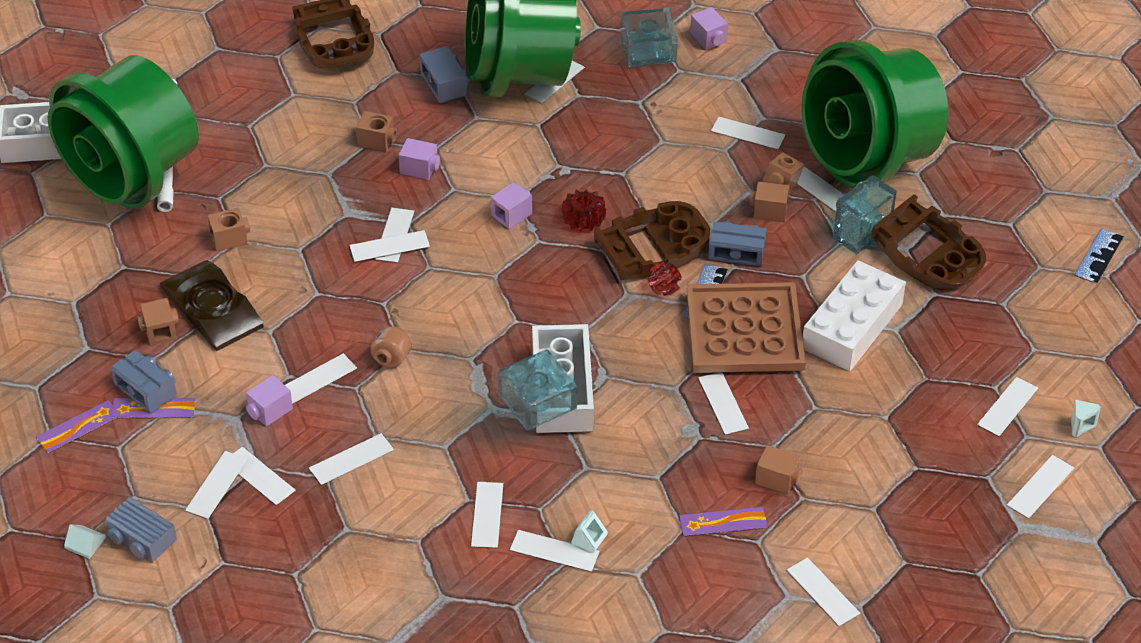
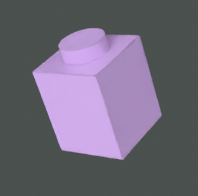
M712 7L691 15L690 34L705 50L727 42L728 23Z
M407 138L399 153L400 174L429 180L433 171H437L440 165V156L437 155V144Z
M515 182L491 196V216L508 229L532 214V195L527 189H523Z
M273 375L246 392L248 403L246 409L249 415L254 420L258 419L266 427L293 409L291 390Z

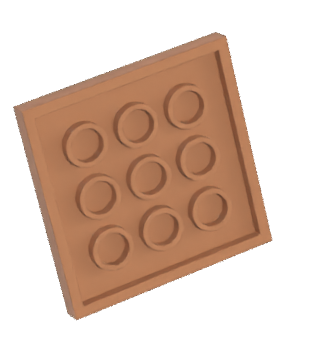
M795 282L687 284L686 294L693 373L805 371L806 362Z

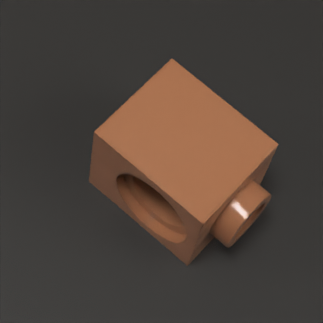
M364 111L356 126L357 146L387 152L390 144L394 143L397 137V128H394L393 117Z
M239 208L207 215L210 235L216 251L248 244L246 233L250 232V226L247 217L242 218Z

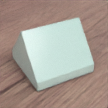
M1075 400L1071 417L1072 436L1078 437L1097 426L1101 408L1098 404Z
M593 510L589 511L579 524L571 544L589 552H595L608 534V531Z
M70 524L64 548L90 559L106 539V535L82 525Z

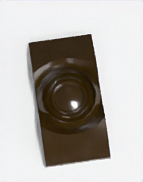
M208 260L160 282L164 292L216 351L264 327L261 318L247 297L237 292L222 269Z

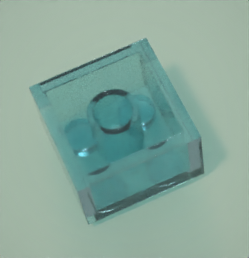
M669 8L621 12L620 36L628 67L677 62L678 39Z
M872 175L865 181L859 182L847 194L841 195L836 202L833 239L856 255L875 241L871 237L873 226L894 210L897 191Z
M548 349L498 370V394L527 431L577 409V385Z

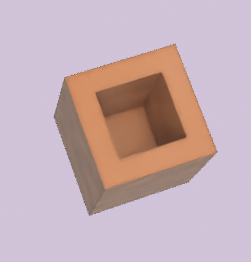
M758 181L757 191H751L749 207H754L753 218L785 222L790 185Z
M767 445L757 464L755 484L788 495L792 485H798L802 475V468H799L800 455Z

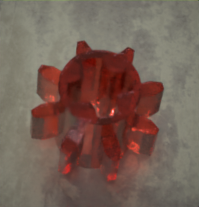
M663 262L662 264L657 263L649 269L652 276L648 278V284L656 294L672 295L680 289L677 282L681 280V274L675 265L671 263L667 265Z

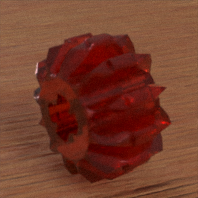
M576 189L574 194H567L562 204L564 223L569 224L571 229L579 228L581 232L583 229L592 231L594 227H601V223L606 217L604 197L598 196L597 191L589 193L587 189L584 192Z

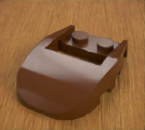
M318 0L292 7L300 46L316 67L332 68L365 60L373 55L374 37L370 31V22L361 15V9L357 4L351 5L350 0ZM349 17L358 35L350 39L339 38L333 43L326 45H311L305 33V28Z
M914 194L873 226L871 237L894 265L931 288L948 290L960 287L978 275L985 265L986 253L982 245L973 236H967L961 230L962 225L955 219L950 222L941 216V211L931 205L926 209L916 202L918 197ZM925 223L945 243L916 265L917 263L909 256L905 257L897 249V244Z
M681 201L659 203L657 208L645 210L644 207L635 209L634 214L624 219L622 216L613 219L612 226L603 230H600L599 227L594 228L595 243H599L618 271L621 281L661 276L689 263L704 251L710 236V227L698 209L691 204ZM646 231L665 260L655 263L652 260L645 261L629 238V235Z

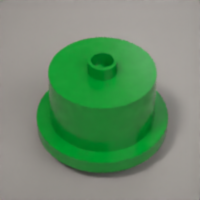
M468 0L464 38L465 65L469 79L471 81H479V87L483 96L503 97L509 83L562 86L565 83L570 71L574 47L578 46L581 34L580 18L577 17L576 0Z
M861 40L832 44L825 48L815 59L803 90L801 104L802 121L810 148L819 162L836 180L852 188H866L885 183L897 173L902 164L924 159L932 155L939 148L946 133L948 100L943 81L933 63L924 54L915 49L899 48L881 51L874 45Z
M127 56L95 77L82 72L71 73L57 82L51 89L48 127L53 143L60 157L75 178L88 191L108 203L119 204L133 209L144 207L161 193L163 173L192 153L198 145V126L186 97L162 68L142 56Z

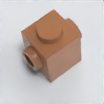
M782 152L769 163L762 182L790 185V191L796 186L805 164Z
M168 298L140 304L142 315L137 316L140 331H146L150 346L177 340L175 324H179L176 308L170 309Z

